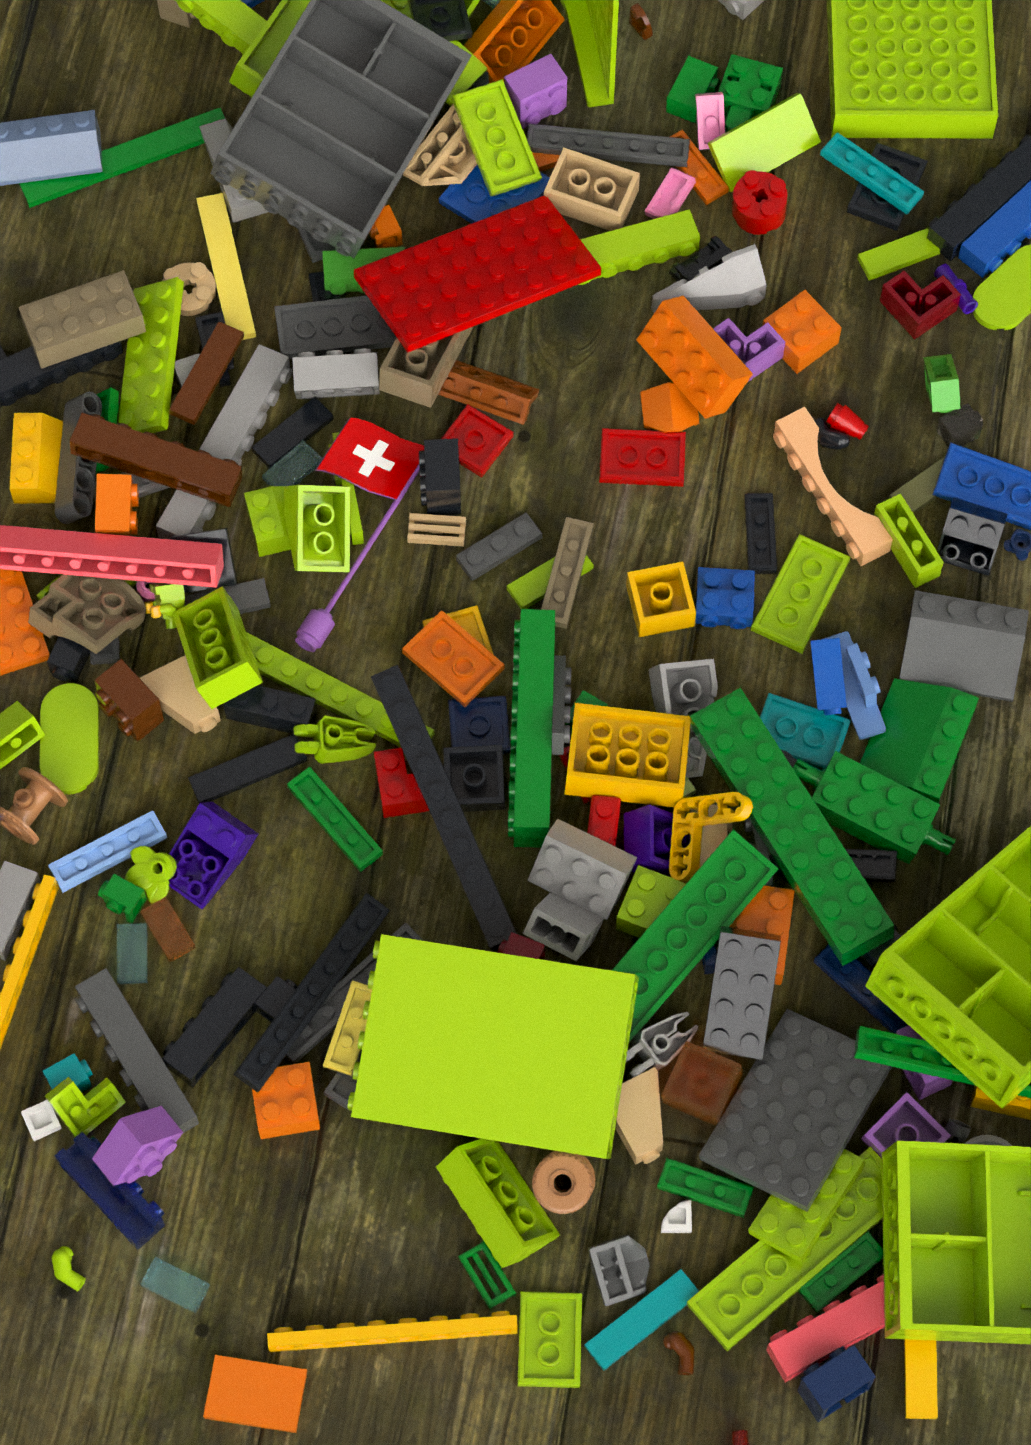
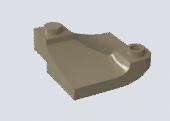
M63 574L50 585L49 593L30 607L28 623L49 638L54 635L64 637L97 654L125 630L130 629L133 631L141 625L145 619L146 607L140 595L121 579Z

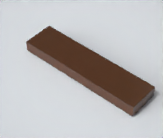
M218 322L169 409L170 415L195 425L243 340V331Z

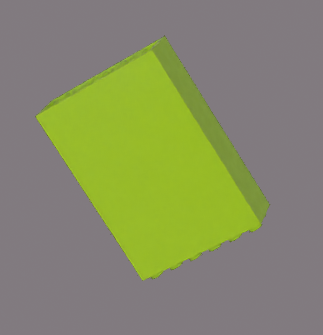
M1031 826L887 948L879 957L865 985L1002 1109L1031 1083Z
M381 934L380 941H375L373 958L377 959L375 971H370L368 979V989H372L371 999L365 1002L363 1009V1019H367L366 1029L360 1032L358 1039V1049L362 1050L360 1062H355L353 1069V1080H357L355 1092H350L348 1099V1110L352 1111L351 1117L611 1159L639 977L636 974Z
M898 1140L882 1152L885 1339L1031 1344V1147Z

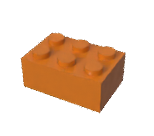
M763 886L729 927L781 935L774 984L781 985L785 969L794 890Z

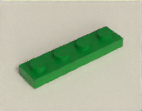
M310 766L287 783V788L360 872L383 855V850Z

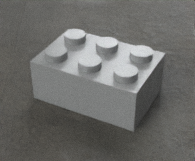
M356 349L354 354H343L342 350L327 351L325 356H315V352L298 353V357L292 358L296 399L380 394L377 352L371 353V349Z
M557 819L545 837L528 881L607 920L620 899L637 857Z

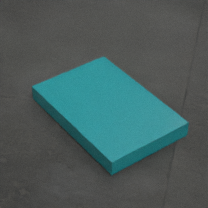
M768 693L760 715V719L781 750L789 752L793 758L797 760L800 758L821 771L823 768H826L835 751L840 753L851 723L850 719L835 714L824 715L823 710H818L817 708Z

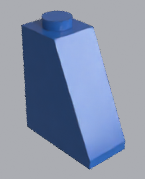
M840 638L810 641L817 709L824 710V715L842 714L841 708L847 707Z

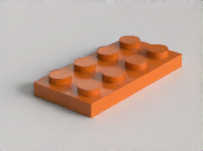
M0 569V676L47 661L50 656L43 633L28 623L30 607L33 606L22 571Z

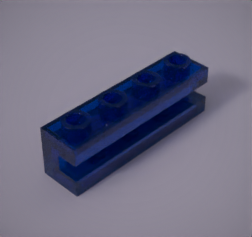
M81 1132L73 1139L75 1144L67 1151L62 1148L54 1157L61 1168L127 1240L139 1250L165 1227L162 1218L165 1213L153 1200L148 1203L141 1196L144 1190L136 1181L132 1183L124 1182L113 1186L92 1160L102 1144L93 1135L88 1138Z

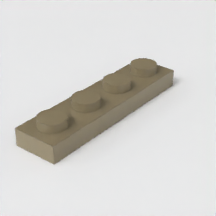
M569 517L565 519L541 610H555V626L565 629L568 626L594 528V523Z

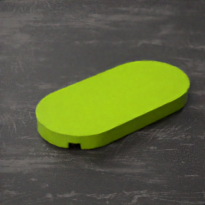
M1031 245L1018 249L975 290L973 298L978 302V306L973 311V315L982 326L991 330H1009L1019 325L1031 313Z
M66 683L49 691L41 704L40 727L45 736L40 739L41 775L54 783L64 794H76L85 790L98 775L99 706L96 697L88 688L80 684Z

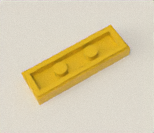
M904 1339L905 1418L937 1419L936 1341Z

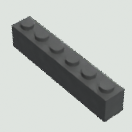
M105 968L76 985L75 988L78 996L74 999L83 1014L87 1011L93 1019L89 1024L97 1038L103 1036L108 1043L104 1049L111 1061L115 1062L118 1060L123 1070L119 1071V1074L126 1086L133 1085L138 1094L134 1096V1099L141 1111L162 1106L183 1133L198 1125L199 1122L195 1112L108 970Z

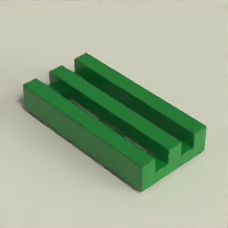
M484 1241L458 1256L459 1261L489 1311L494 1309L496 1305L506 1302L505 1300L516 1296L515 1290ZM483 1251L506 1292L501 1294L477 1254L478 1252ZM472 1257L496 1298L491 1300L467 1260L468 1258Z

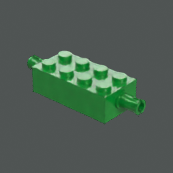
M837 751L834 752L826 768H823L822 771L802 761L800 758H798L793 767L800 780L813 786L814 792L811 797L829 824L880 850L897 851V859L907 864H910L920 846H923L924 843L947 856L950 853L956 839L932 828L933 824H931L940 804Z

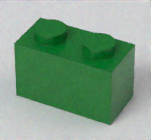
M688 56L667 96L666 112L696 123L695 94L716 93L720 84V79L717 78L718 67Z

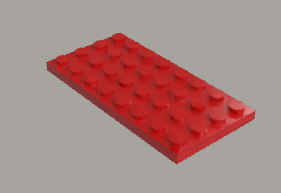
M541 196L354 269V278L408 353L601 276L602 268L549 198Z

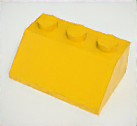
M14 413L9 487L14 504L55 503L63 421L44 413Z

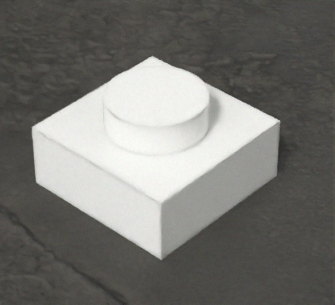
M48 1100L21 1111L33 1141L62 1129Z

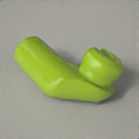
M62 1246L55 1250L52 1255L55 1277L74 1290L79 1291L84 1285L86 1278L72 1270L71 1260L73 1251L67 1246Z

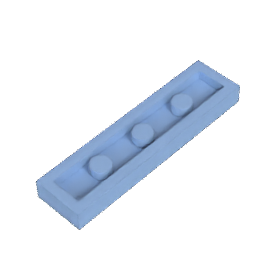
M152 810L50 863L48 866L56 878L62 893L131 858L130 851L139 846L152 847L167 839V834Z

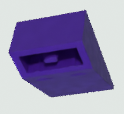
M214 802L199 803L169 853L175 859L177 865L174 876L169 880V887L200 909H204L244 859L258 833Z

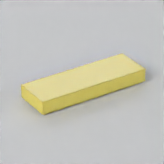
M352 980L323 1063L324 1068L349 1076L353 1075L355 1062L358 1061L361 1052L358 1049L359 1035L361 1031L366 1029L367 1019H363V1009L365 1002L370 1001L372 989H368V985Z

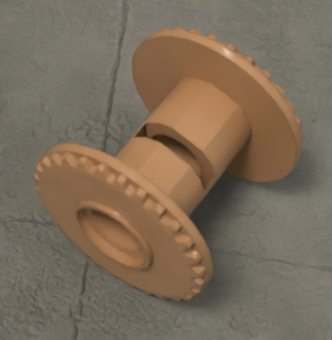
M22 767L18 773L27 784V787L16 791L13 805L9 810L0 807V825L20 840L35 845L39 838L30 828V825L49 801L60 807H65L68 799L49 779L31 768Z
M553 1151L542 1159L534 1171L532 1178L534 1195L545 1209L553 1213H573L582 1208L592 1195L596 1181L595 1171L590 1161L584 1155ZM560 1174L569 1176L572 1186L569 1188L560 1187L556 1177Z

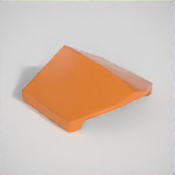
M667 382L640 392L644 428H652L665 433L680 432L699 424L698 410L674 383Z

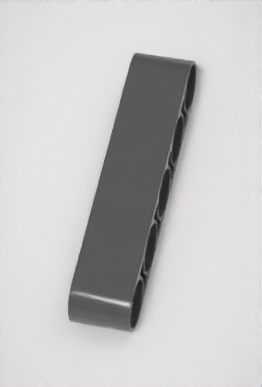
M90 391L69 400L65 404L55 498V515L63 524H70L87 517L92 511L97 462L71 454L69 443L81 413L101 416V400L94 392Z

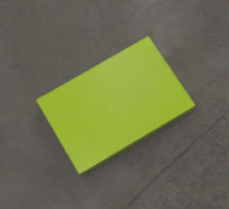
M520 1291L518 1386L580 1388L582 1293Z

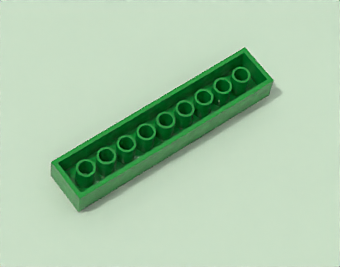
M739 688L690 715L692 731L731 792H739L751 799L753 809L748 817L842 966L894 937L893 922L742 689Z

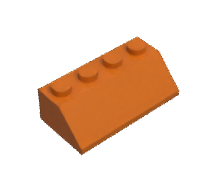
M501 0L464 46L488 68L486 72L489 75V83L502 79L504 82V76L529 65L565 19L551 0Z

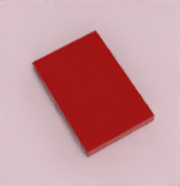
M602 428L599 483L683 487L686 432L665 433L650 430Z

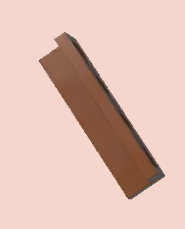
M456 360L438 395L466 405L469 404L474 408L524 425L527 421L531 404L538 396L539 389Z

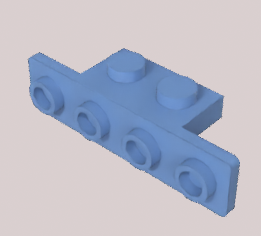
M847 631L824 638H840L846 708L858 739L863 740L886 732V726L877 706V693H880V687L876 677H870L868 668H871L867 653L865 651L860 652L858 644H853Z

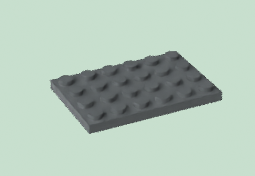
M787 1009L764 1046L763 1059L755 1061L700 1152V1160L808 1212L892 1066L854 1058L856 1040Z

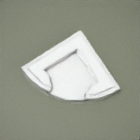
M691 1200L680 1202L669 1210L662 1221L661 1233L692 1232Z

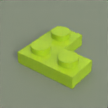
M67 1077L45 1095L50 1105L78 1141L83 1139L126 1103L108 1078H105L84 1096L76 1084Z

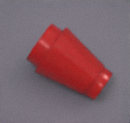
M837 403L826 420L831 425L830 428L846 433L854 438L856 437L861 440L869 427L846 404L842 406Z

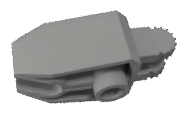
M688 1012L673 1015L636 1034L632 1039L633 1047L627 1051L626 1061L638 1053L643 1063L638 1064L632 1069L630 1074L633 1078L646 1069L650 1070L655 1067L657 1071L660 1070L691 1041L698 1029L697 1025L685 1033L678 1031L673 1034L677 1031V1024L689 1015Z

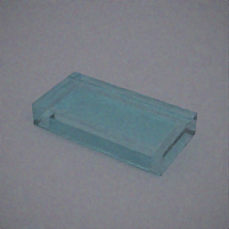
M302 440L262 475L263 480L270 487L297 485L317 468L322 457Z
M147 923L117 924L118 984L148 983Z
M157 1257L152 1261L140 1283L142 1287L194 1313L197 1312L210 1287L209 1283Z

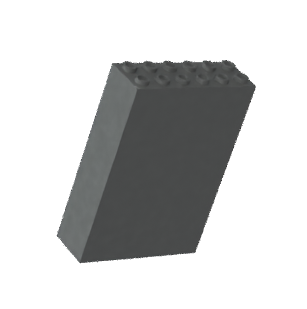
M311 0L219 151L211 175L222 185H230L237 189L244 198L254 199L261 203L268 212L272 214L278 213L283 216L292 226L303 228L310 232L311 236L317 241L327 242L334 246L335 250L341 255L355 258L472 55L381 0Z

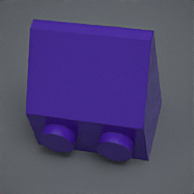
M652 805L624 813V851L637 857L632 872H635L639 865L670 876L669 861L673 813ZM690 834L683 837L682 848L689 845Z

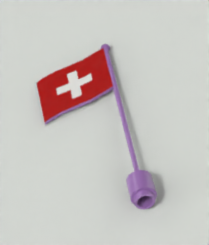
M350 417L315 470L336 475L367 492L387 497L394 501L326 608L311 609L297 630L296 643L309 652H315L317 648H321L335 626L332 620L333 617L329 612L420 471L419 451H424V445L402 439L371 422Z

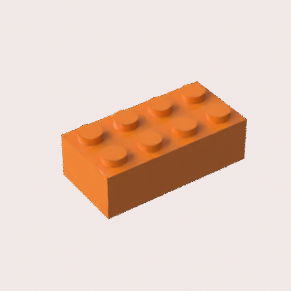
M684 296L662 301L636 339L705 419L726 413L753 375Z

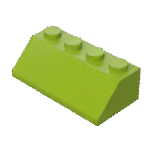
M479 1139L457 1146L436 1166L443 1181L448 1185L458 1200L460 1207L465 1211L475 1226L477 1233L482 1237L501 1268L522 1261L560 1236L498 1141Z

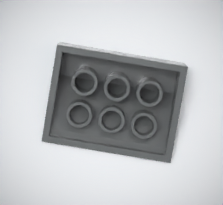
M915 590L899 679L952 687L971 695L1013 702L1029 610Z

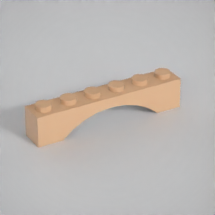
M803 407L776 421L773 433L774 441L779 448H783L787 453V459L792 469L798 470L801 474L805 489L809 493L812 492L816 497V503L820 512L823 515L827 514L836 536L843 538L849 556L853 560L856 559L860 566H863L890 552L893 539L878 517L865 513L851 505L829 483L822 470L818 456L817 440L819 427L807 409Z

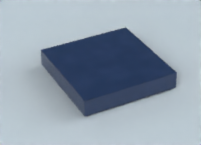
M506 696L474 698L466 707H463L455 699L448 700L452 747L502 745L503 754L510 753Z

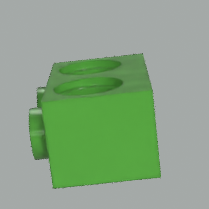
M952 355L923 357L925 387L932 412L949 413L953 410L961 409L959 378Z

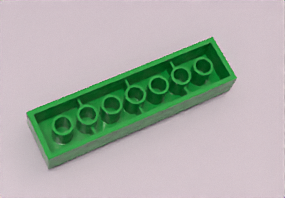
M521 609L520 619H515L508 809V837H514V847L541 848L549 832L555 610Z

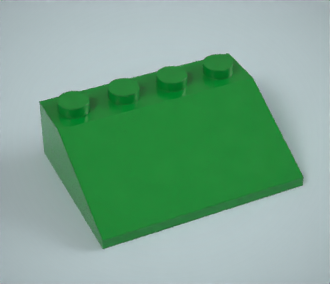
M894 678L880 712L886 726V732L870 737L860 764L939 804L979 698L952 687Z

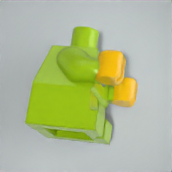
M149 583L150 592L154 593L155 599L154 601L144 602L146 614L151 613L152 618L161 617L165 619L166 629L177 628L172 613L184 607V586L179 584Z

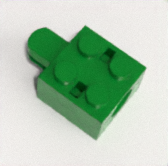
M731 54L718 91L724 95L725 133L774 106L781 87L783 68Z

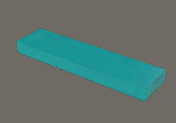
M838 132L821 150L820 155L905 214H908L924 195L922 189Z
M680 1269L584 1344V1347L604 1371L685 1308L687 1301L697 1294L699 1290Z

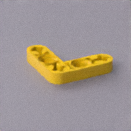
M728 792L688 797L679 800L673 811L669 861L670 876L687 883L700 867L702 826L746 820L753 809L751 799L739 792ZM716 802L718 806L717 811L713 816L709 817L708 809L710 805ZM739 803H741L740 807H737L735 811L732 810V809H730V808H728V806H730V807L739 806ZM690 808L693 809V810H695V811H698V814L695 813V812L687 813V815H686V817H685L686 812H689V811H690ZM690 834L691 841L689 845L682 848L683 837Z

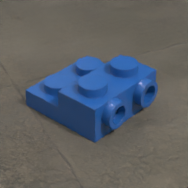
M698 567L695 624H701L704 627L725 625L733 629L751 627L754 611L755 571Z

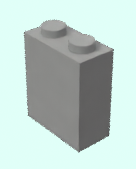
M550 892L534 908L523 934L577 961L594 942L604 918Z

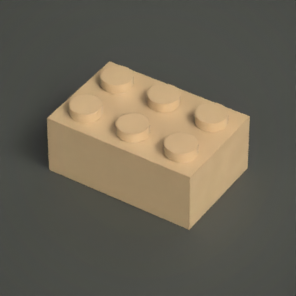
M563 147L544 190V196L549 198L560 214L613 231L623 228L639 191L640 173Z

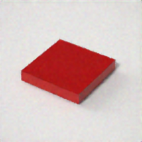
M467 404L441 439H458L459 464L482 478L514 437V432Z

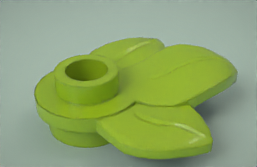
M148 846L136 847L130 851L135 865L127 871L125 880L144 889L149 903L156 904L164 899L169 892V880L176 872V861L171 855L164 852L156 853ZM159 864L162 866V872L159 869Z

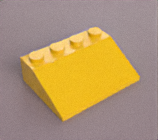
M575 703L564 795L592 798V795L617 797L623 802L675 807L677 802L683 799L691 723L690 716Z

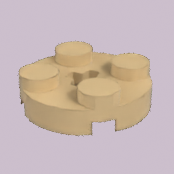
M189 262L168 268L164 272L162 281L178 277L184 281V287L186 285L195 286L190 294L183 290L180 315L194 316L206 311L217 293L214 276L207 269L206 265L201 262Z

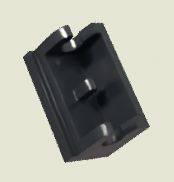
M713 236L710 238L711 241L703 249L681 264L678 262L673 264L669 274L677 282L682 279L690 281L699 274L698 270L705 266L710 270L722 264L721 258L732 253V250L717 236Z

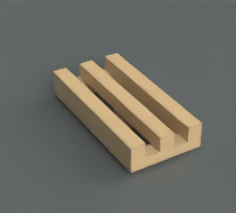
M410 513L407 542L464 547L466 517ZM414 531L431 532L432 534H459V537L414 534Z

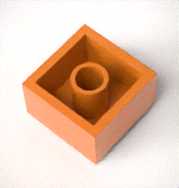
M806 290L799 293L763 320L762 326L769 323L785 341L782 359L796 374L839 343L841 326Z
M97 474L95 533L123 536L137 535L138 518L137 511H133V507H139L138 484L133 483L132 475Z
M310 1062L277 1067L258 1093L252 1089L260 1139L320 1130Z

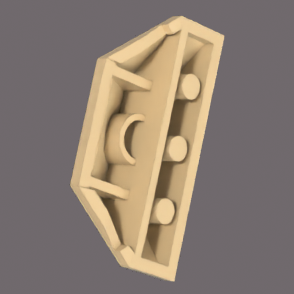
M454 104L422 142L403 176L421 186L462 184L477 165Z

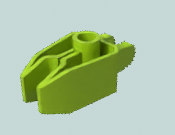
M325 715L319 720L317 725L300 724L294 727L295 736L313 737L314 740L296 743L294 745L295 751L301 754H314V758L320 764L356 760L374 751L375 743L360 740H371L375 730L362 722Z

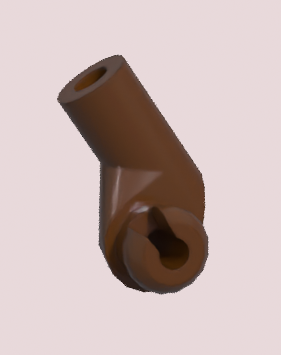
M673 1331L672 1333L665 1334L663 1338L665 1348L674 1350L679 1355L678 1374L693 1375L694 1346L682 1332Z

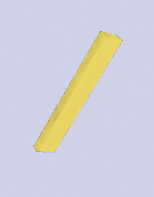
M219 193L196 198L225 324L243 331V340L255 338L256 332L224 195Z

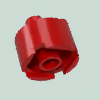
M754 170L747 171L739 179L733 190L732 214L742 230L751 234L762 235L767 234L768 231L773 229L776 230L782 225L786 216L788 197L784 180L771 173Z

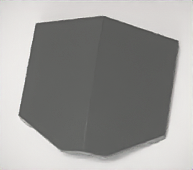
M624 1235L588 1247L592 1273L605 1307L645 1293L650 1265L643 1246L629 1235Z

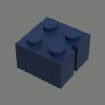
M855 1345L849 1349H846L845 1346L838 1348L829 1355L830 1359L824 1365L820 1366L819 1363L813 1364L803 1372L804 1376L800 1378L801 1382L797 1391L817 1422L840 1409L842 1406L839 1401L842 1399L848 1404L868 1391L876 1378Z

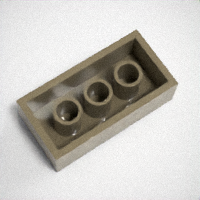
M124 270L18 307L23 325L41 369L146 332L143 315Z
M472 327L408 353L396 338L380 367L379 390L431 408L469 337Z

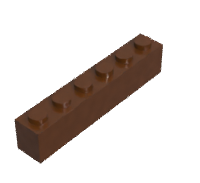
M81 413L69 441L70 451L73 455L227 507H231L242 481V466H239L233 460H222L213 457L204 450L195 451L186 448L180 442H168L159 439L150 432L141 433L135 431L126 424H115L106 421L97 414L88 415Z

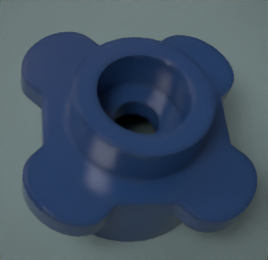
M1016 529L1011 539L1004 542V549L1014 553L1018 560H1026L1028 553L1031 551V534L1022 529Z

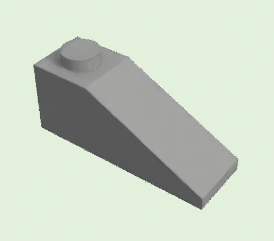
M4 861L0 869V959L6 961L23 924L24 915L32 904L34 888L37 883H41L37 872Z

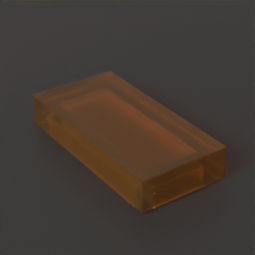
M166 897L140 911L169 962L195 949V944Z

